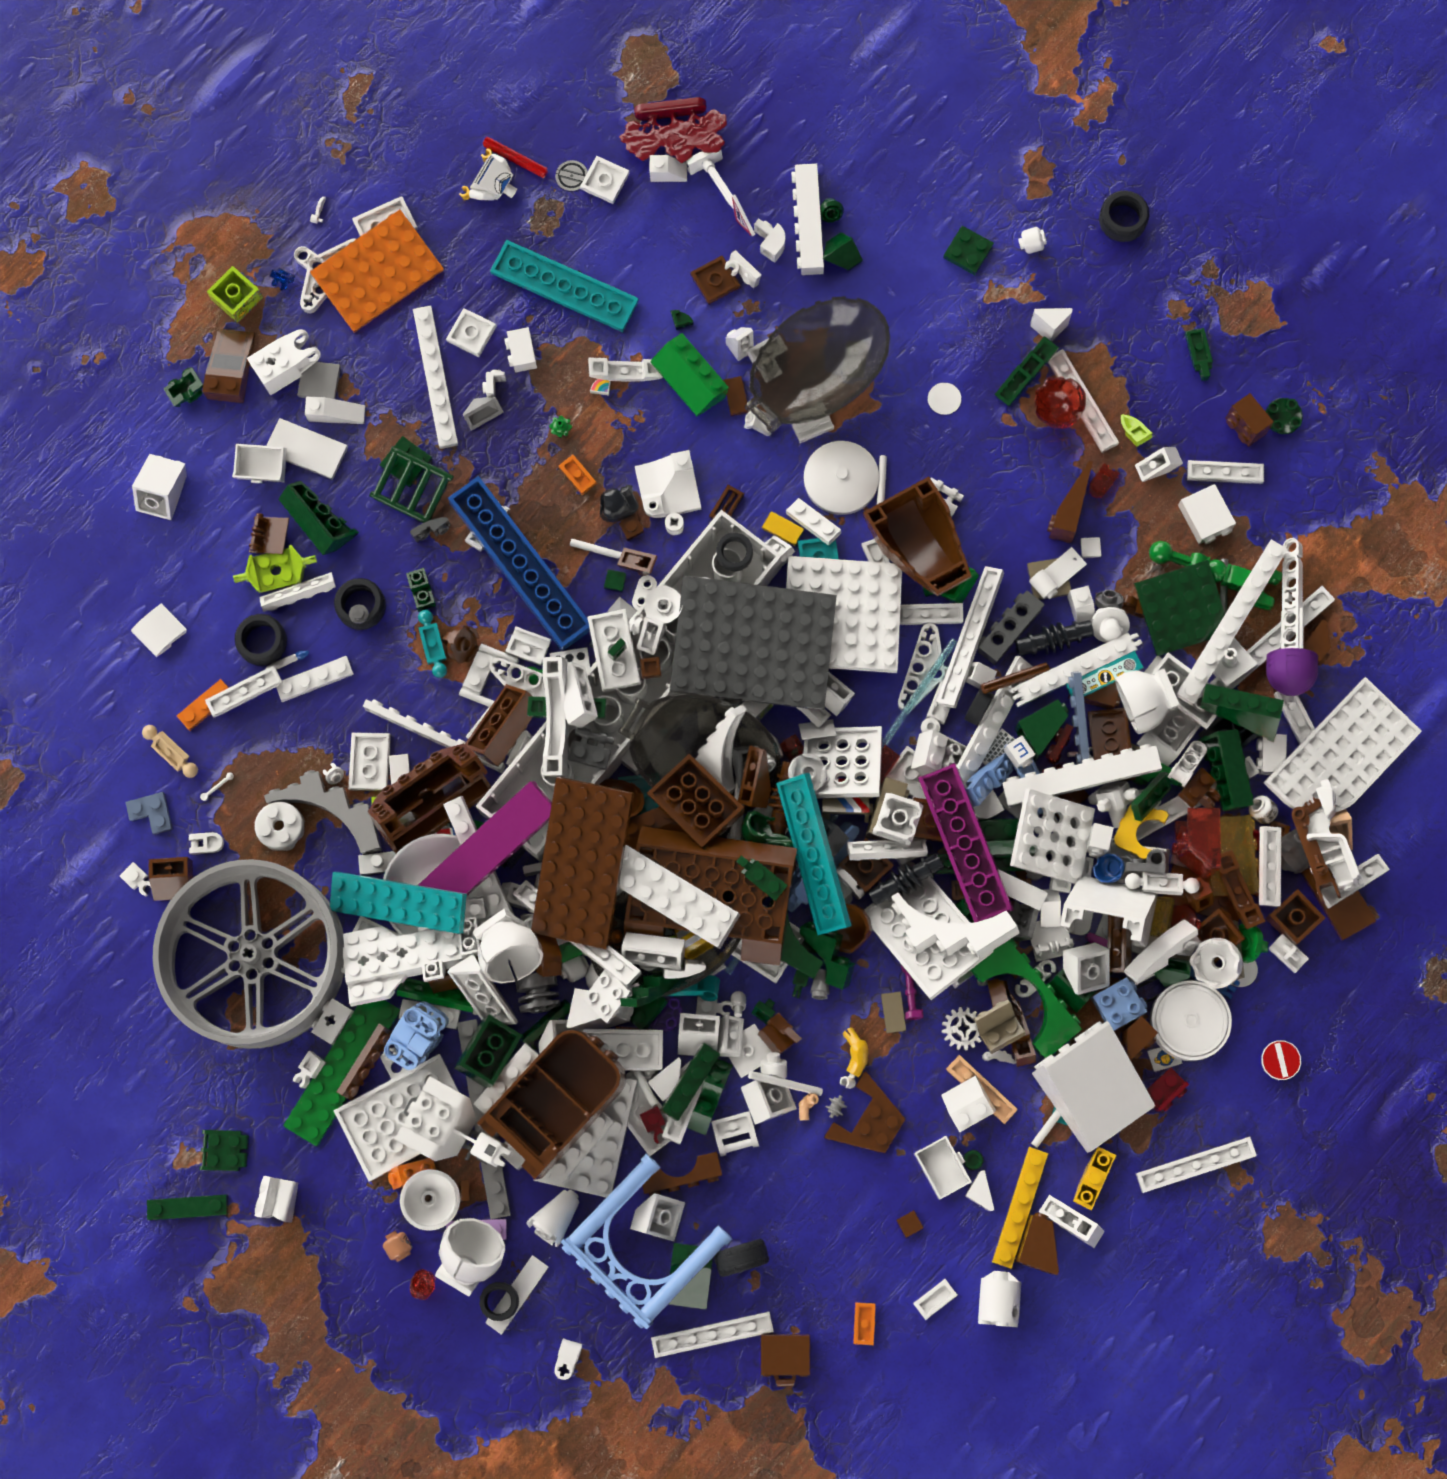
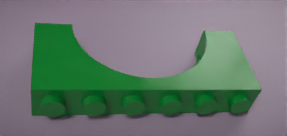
M1011 938L995 948L992 954L970 971L982 983L996 975L1015 974L1026 979L1035 987L1043 1003L1044 1017L1041 1029L1032 1041V1045L1042 1059H1045L1054 1054L1082 1030L1079 1026L1081 1022L1074 1014L1070 1015L1066 1010L1068 1008L1066 1003L1062 999L1058 1000L1054 995L1056 992L1049 983L1045 984L1042 981V974L1036 968L1033 970L1029 965L1031 962L1024 953H1019L1016 949L1018 945Z

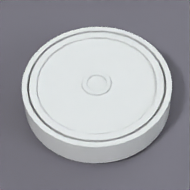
M1181 981L1166 988L1156 998L1150 1012V1025L1158 1032L1155 1036L1157 1039L1156 1043L1168 1055L1183 1061H1198L1215 1054L1226 1043L1231 1031V1012L1226 1000L1216 989H1210L1206 983L1199 981Z

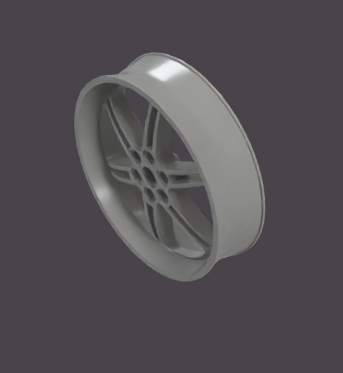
M253 859L230 861L209 868L192 878L169 902L158 923L153 945L154 974L166 1004L174 1015L191 1030L204 1037L233 1047L247 1049L272 1047L292 1040L312 1027L316 1018H320L323 1014L322 1009L325 1003L331 1001L332 998H336L344 977V973L341 972V968L344 965V932L339 917L335 911L331 910L330 902L296 872L268 861ZM263 877L272 878L289 885L300 893L306 901L304 910L267 934H263L261 929L257 882ZM248 881H250L254 925H249ZM239 883L241 892V934L233 937L194 920L190 915L193 905L219 887ZM314 911L312 916H310L307 920L298 925L296 928H294L280 940L277 938V936H279L281 933H283L284 931L292 927L294 924L299 922L301 919H303L305 916H307L309 913ZM322 920L326 928L328 949L325 968L319 977H314L278 958L279 949L298 936L312 923ZM188 922L226 938V941L222 946L187 928L186 924ZM255 931V938L249 941L248 934ZM190 933L227 953V961L185 990H181L178 987L175 976V953L182 934ZM272 939V947L266 949V941ZM238 942L239 949L236 952H232V945ZM250 950H251L252 952L254 951V953H252V955H253L252 958H249V957L247 956V955H249L248 952H249ZM269 959H273L274 965L267 969L266 962ZM235 962L240 963V968L237 971L232 970ZM283 965L315 981L317 986L311 987L279 973ZM256 970L258 973L257 977L251 980L249 975L251 971ZM224 972L228 973L227 976L189 999V995L207 985ZM273 974L311 991L313 995L311 1002L299 1014L282 1024L268 1028L263 1026L264 979L267 975ZM238 977H243L246 1027L242 1032L233 1033L223 1030L207 1021L198 1012L196 1004L199 1000L214 993ZM252 986H256L255 1029H253Z

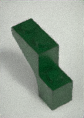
M814 922L805 923L800 927V935L824 960L827 969L825 983L842 990L850 985L855 963L850 962L846 957H838L843 935L837 933V930L817 935Z
M716 1060L706 1076L698 1101L692 1112L688 1129L704 1135L707 1134L731 1073L732 1064L723 1060Z

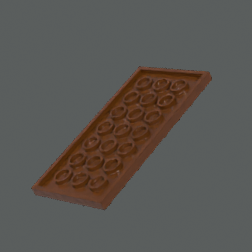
M559 776L556 777L531 927L533 933L605 950L608 949L634 798L633 792Z

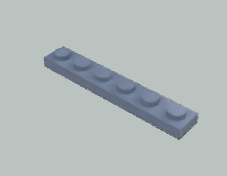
M1076 671L1071 672V677H1068V685L1070 689L1072 688L1073 696H1070L1071 708H1074L1075 713L1072 716V725L1076 727L1074 744L1078 746V754L1075 755L1076 764L1078 765L1082 764V760L1090 757L1082 674Z

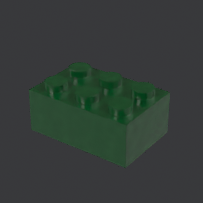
M487 1015L482 1019L454 1069L483 1087L490 1088L494 1086L522 1035L493 1016Z

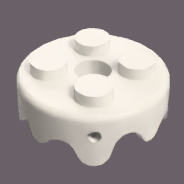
M273 802L263 807L258 813L255 820L256 836L262 844L271 850L288 851L293 849L297 841L303 837L305 820L303 815L293 805L286 802ZM277 821H283V829L275 830L274 824Z
M1212 938L1198 945L1196 951L1190 957V965L1194 969L1197 980L1206 983L1210 989H1218L1234 983L1239 978L1242 972L1243 959L1240 951L1232 942L1223 938ZM1215 957H1219L1222 960L1223 965L1221 968L1215 966Z

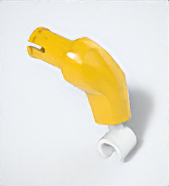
M854 1028L847 1029L851 1036L846 1031L843 1032V1036L851 1046V1060L846 1070L850 1074L848 1077L844 1076L840 1079V1085L846 1086L845 1088L849 1089L855 1087V1076L860 1077L868 1062L867 1043L865 1040H860Z

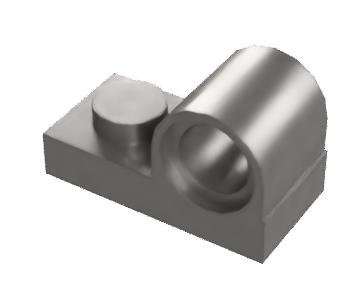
M1153 849L1148 853L1146 863H1144V859L1132 858V862H1126V870L1168 873V854L1164 850ZM1156 853H1160L1162 856V862L1156 864L1153 860Z

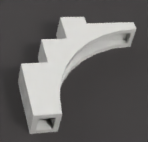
M899 893L892 896L894 904H892L893 909L897 915L901 913L904 917L902 922L907 928L905 933L908 937L905 940L911 950L915 948L918 953L936 943L941 952L945 950L948 956L967 946L971 954L976 953L980 959L1020 933L1007 911L993 918L975 923H945L917 912L905 902Z

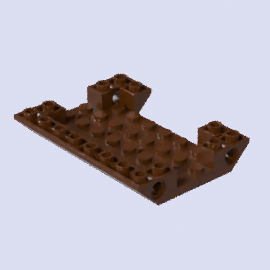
M642 826L636 845L637 852L740 914L728 937L742 939L741 960L780 966L797 848L716 837L701 848L686 832ZM741 855L749 862L752 858L760 862L788 885L781 896L774 901L772 907L765 908L763 906V899L769 896L741 873L744 868L736 862ZM727 891L734 893V899L731 902H725L723 899V895ZM628 895L624 921V938L626 932L665 937V928L689 931L632 895Z

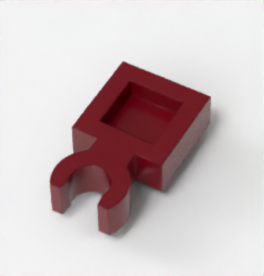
M658 1106L640 1114V1117L647 1132L654 1131V1141L656 1144H659L658 1135L663 1134L664 1130L661 1127L666 1125Z

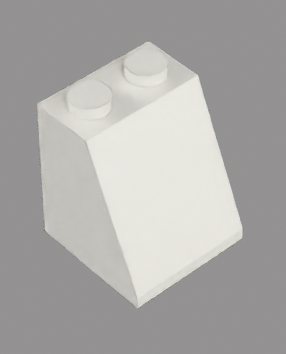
M149 454L132 485L136 511L172 520L187 477L185 463Z
M574 989L567 1028L583 1032V1029H606L630 1021L634 1007L622 1006L611 1022L607 1024L584 1001L583 998L589 990Z

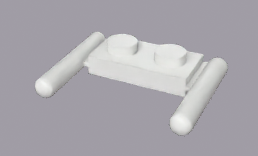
M481 644L459 695L491 707L494 701L480 695L491 672L490 662L494 658H503L518 664L519 659Z

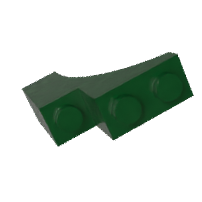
M771 899V901H770V904H771L772 906H773V904H774V900H773V899ZM787 910L781 961L814 979L823 961L809 953L797 940L790 926Z

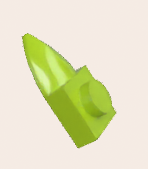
M1121 415V424L1125 430V435L1136 447L1152 438V432L1141 421L1129 415Z

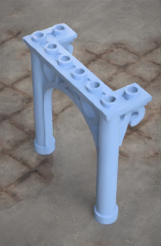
M647 1153L641 1158V1162L583 1223L569 1237L561 1241L563 1244L562 1249L569 1256L571 1254L578 1259L576 1263L583 1270L587 1268L590 1271L592 1280L598 1285L601 1283L606 1288L605 1293L612 1299L616 1298L620 1302L619 1307L626 1314L630 1312L635 1317L633 1321L640 1328L645 1327L646 1329L653 1324L654 1318L716 1253L733 1240L718 1225L674 1273L661 1279L638 1277L620 1264L610 1245V1224L618 1210L661 1168ZM604 1224L603 1238H592L593 1234ZM596 1241L604 1244L605 1254L602 1258H596L590 1252L589 1247L592 1242ZM609 1257L611 1260L608 1262L610 1272L607 1275L595 1262H603ZM620 1278L627 1281L629 1278L633 1281L628 1283L625 1293L614 1282L615 1279ZM633 1284L645 1285L647 1296L644 1300H638L632 1295L631 1287ZM664 1284L651 1298L650 1285Z

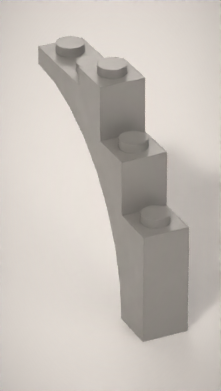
M310 770L305 772L303 776H300L301 784L293 783L288 785L286 789H273L269 791V794L264 795L267 804L273 802L303 803L324 809L339 818L349 828L356 839L362 855L382 851L376 826L368 814L370 806L361 802L354 804L353 808H350L347 793L343 787L335 786L326 792L322 775L318 771Z

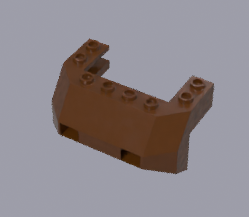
M464 743L441 749L432 753L426 761L415 765L414 769L409 773L401 775L395 783L384 787L369 808L368 814L386 843L397 854L400 849L411 841L426 835L435 834L451 822L443 804L460 796H463L468 809L478 803L491 788V785L484 776L488 772L477 754Z

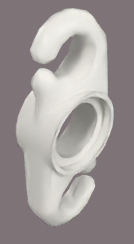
M1043 960L1035 967L1042 974L1043 978L1041 979L1043 982L1051 977V973L1044 971L1043 967L1045 965L1051 966L1052 973L1056 972V965L1051 960ZM1026 979L1020 981L1021 985L1028 987L1026 993L1020 991V985H1015V992L1021 998L1029 997L1036 991L1035 987Z

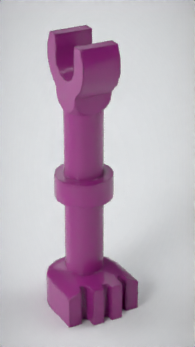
M901 965V970L905 973L907 990H905V995L908 998L909 1011L905 1013L906 1020L924 1018L923 1009H916L915 995H917V989H914V979Z

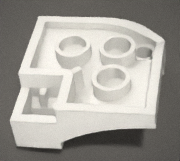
M689 450L672 453L665 458L635 466L644 511L649 517L662 518L667 517L671 513L683 514L702 510ZM655 504L656 507L650 508V505Z

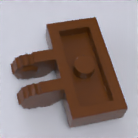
M1202 767L1198 769L1178 794L1191 808L1199 802L1208 810L1214 808L1215 804L1213 801L1219 802L1221 798L1218 791L1210 788L1216 780Z

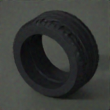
M1128 190L1117 191L1108 196L1102 204L1099 214L1100 227L1106 236H1109L1112 240L1120 242L1134 240L1144 232L1147 226L1149 207L1144 198L1139 194ZM1116 206H1128L1138 214L1139 222L1131 227L1119 226L1112 221L1109 211Z
M355 578L347 581L337 590L334 598V608L336 614L346 626L356 630H365L374 627L383 618L386 610V600L381 589L374 582L364 578ZM357 591H368L375 596V606L364 623L356 624L351 621L346 613L345 603L351 594Z
M255 614L244 619L239 624V627H237L234 640L237 651L247 662L253 665L266 666L276 662L281 658L287 646V636L284 628L275 618L266 614ZM261 626L271 627L276 633L275 643L271 649L261 654L249 652L246 647V640L250 632Z
M756 1239L718 1251L714 1256L719 1275L725 1277L767 1264L769 1256L764 1240Z

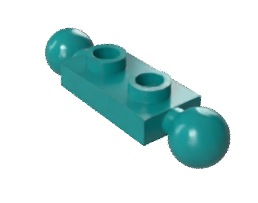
M422 610L418 614V620L424 626L418 629L428 665L434 664L432 673L435 677L443 678L447 674V667L441 662L447 660L439 628L437 623L431 624L433 614L429 610Z

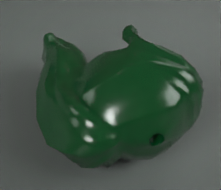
M758 811L747 813L741 824L743 841L794 848L792 839L781 834L772 833L767 820L774 821L775 817L765 816Z

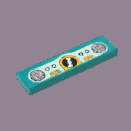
M1133 651L1083 675L1084 697L1115 683V678L1123 673L1142 670L1144 667L1136 652ZM1066 683L1065 686L1070 696H1073L1072 688L1070 689L1068 683Z

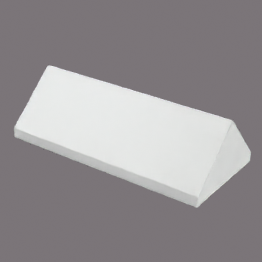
M474 954L448 970V974L481 1020L487 1015H491L505 1025L517 1024L518 1021L511 1007L495 984L485 976Z

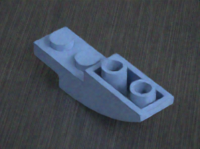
M1006 753L986 764L966 782V792L973 807L981 805L993 788L1000 787L1012 773L1013 764L1008 759Z

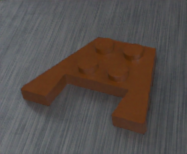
M864 1071L855 1087L872 1097L871 1102L852 1133L833 1122L824 1138L885 1154L904 1123L905 1118L870 1075Z

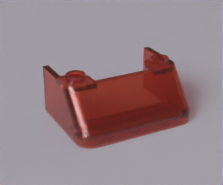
M1187 808V821H1175V843L1172 844V854L1176 855V858L1201 878L1209 879L1221 867L1220 808Z

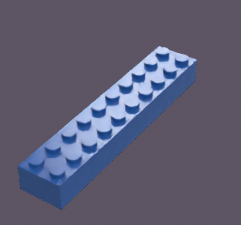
M479 476L448 497L450 505L561 651H564L590 632L587 617Z

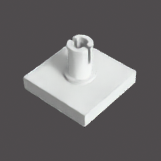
M1234 638L1228 649L1224 652L1213 674L1225 688H1229L1257 668L1258 664Z

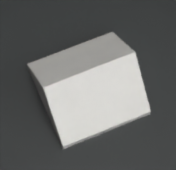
M1072 308L1034 309L1031 327L1042 337L1045 336L1050 341H1053L1068 326Z

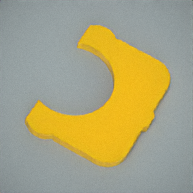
M1130 804L1124 818L1119 823L1120 826L1114 837L1115 845L1137 855L1140 859L1147 860V855L1152 849H1147L1140 845L1136 838L1137 829L1148 820H1157L1165 825L1169 816L1168 813L1164 810L1153 808L1142 821H1138L1134 818Z

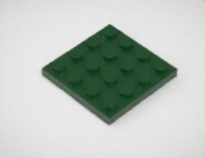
M1208 560L1134 583L1156 656L1210 640L1225 615Z

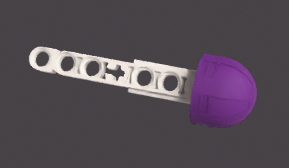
M1290 538L1283 544V547L1288 550L1283 556L1281 649L1267 654L1266 673L1270 685L1276 691L1287 696H1297L1307 692L1314 685L1318 675V655L1314 651L1303 649V562L1300 559L1303 557V546L1298 540ZM1296 543V549L1293 552H1289L1290 545ZM1296 561V567L1289 570V564ZM1292 579H1296L1295 586L1289 588V582ZM1296 615L1295 622L1289 624L1290 616ZM1291 633H1296L1295 640L1289 642V635Z

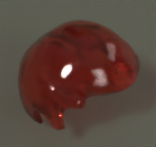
M1063 376L1058 378L1048 377L1045 380V384L1035 392V413L1042 422L1052 428L1064 429L1074 425L1082 416L1086 407L1085 391L1072 378L1065 379Z

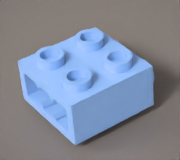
M1127 977L1091 997L1103 1021H1108L1114 1031L1147 1012L1145 1009L1147 1008L1146 1002L1142 997H1138L1135 992L1137 990L1135 983L1132 980L1129 981Z

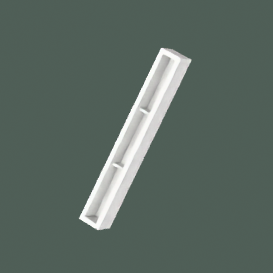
M1145 744L1140 746L1139 750L1132 751V748L1120 751L1121 754L1113 756V753L1102 755V759L1094 760L1093 758L1082 760V764L1078 765L1072 762L1064 764L1061 769L1056 770L1055 767L1044 769V773L1041 774L1030 772L1025 774L1024 778L1017 779V776L1007 778L1006 782L1002 784L1008 807L1023 804L1026 789L1058 796L1161 771L1162 766L1157 747Z

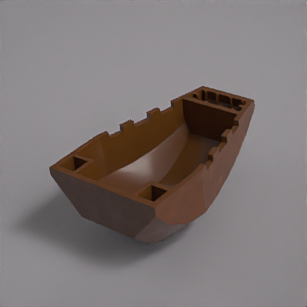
M929 476L863 512L868 528L882 553L904 573L933 594L939 596L971 578L949 506Z

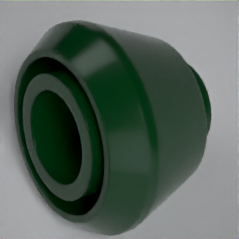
M828 198L821 203L820 216L824 222L833 223L842 217L844 208L840 202L833 198Z

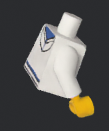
M486 149L485 151L488 156L481 155L485 163L470 186L471 190L467 186L462 187V190L466 193L459 195L464 200L470 198L498 200L502 193L512 198L517 191V188L509 184L513 174L506 159L492 154L490 149Z

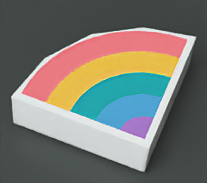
M597 379L592 384L590 393L609 395L611 381Z

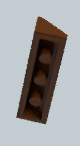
M1108 915L1107 948L1110 949V973H1125L1124 970L1131 963L1132 933L1129 929L1122 928L1124 918Z

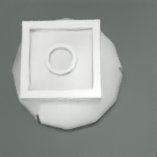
M1165 669L1157 671L1155 675L1136 670L1123 673L1115 678L1120 699L1137 734L1149 732L1159 726L1168 710L1169 712L1173 711L1180 705Z
M505 909L473 930L474 936L481 940L478 951L479 966L489 981L497 983L515 982L509 961L517 980L530 975L541 964L543 950L538 939L524 921Z
M474 1218L455 1221L447 1227L443 1234L439 1249L442 1265L437 1270L435 1277L465 1295L470 1296L479 1282L491 1277L501 1266L505 1252V1244L501 1234L490 1224Z

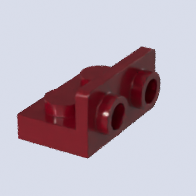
M1170 1067L1146 1089L1155 1104L1154 1109L1157 1112L1162 1109L1167 1111L1173 1105L1172 1100L1176 1096L1181 1098L1188 1091L1186 1087L1189 1083L1185 1082Z

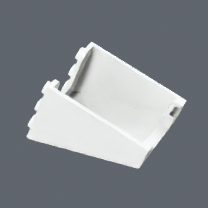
M1082 876L1081 879L1077 880L1064 903L1060 926L1071 934L1085 935L1091 928L1094 912L1124 918L1122 928L1129 929L1132 933V944L1137 947L1147 948L1158 894L1142 893V887L1130 889L1126 884L1117 882L1104 883L1096 878Z
M1099 1021L1074 1038L1076 1043L1071 1046L1067 1043L1058 1049L1060 1054L1056 1057L1051 1054L1034 1066L1036 1070L1032 1073L1087 1153L1155 1107L1153 1100L1108 1021L1103 1024Z

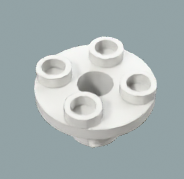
M1115 607L1098 609L1091 620L1094 636L1105 643L1128 633L1130 628L1126 612Z

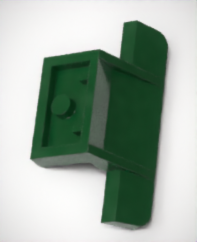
M1019 819L979 820L993 858H1012ZM1033 846L1029 850L1032 857L1036 852Z

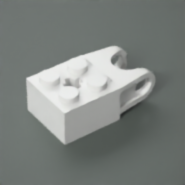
M297 330L283 336L247 358L270 395L300 378L305 370L319 360L321 353L317 348L300 350L309 338L305 330Z

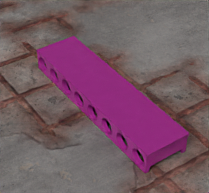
M953 763L950 766L918 777L974 923L993 918L1004 911H1013L1014 909L966 792V787L957 764Z
M530 781L418 885L466 893L468 896L549 822L552 802L537 786L535 781Z

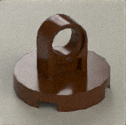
M461 625L456 627L453 632H447L442 638V642L447 646L448 654L453 661L458 663L470 662L476 656L479 649L477 645L479 634L473 627Z

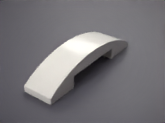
M588 358L589 377L621 382L649 381L663 378L650 361L652 359H643L642 362L607 361V358Z
M998 869L1008 896L1040 911L1048 893Z

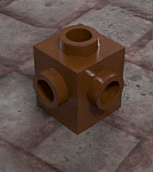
M1201 877L1196 878L1200 883V888L1196 893H1188L1185 889L1183 893L1184 901L1190 904L1196 912L1214 905L1212 887L1208 882L1205 883Z

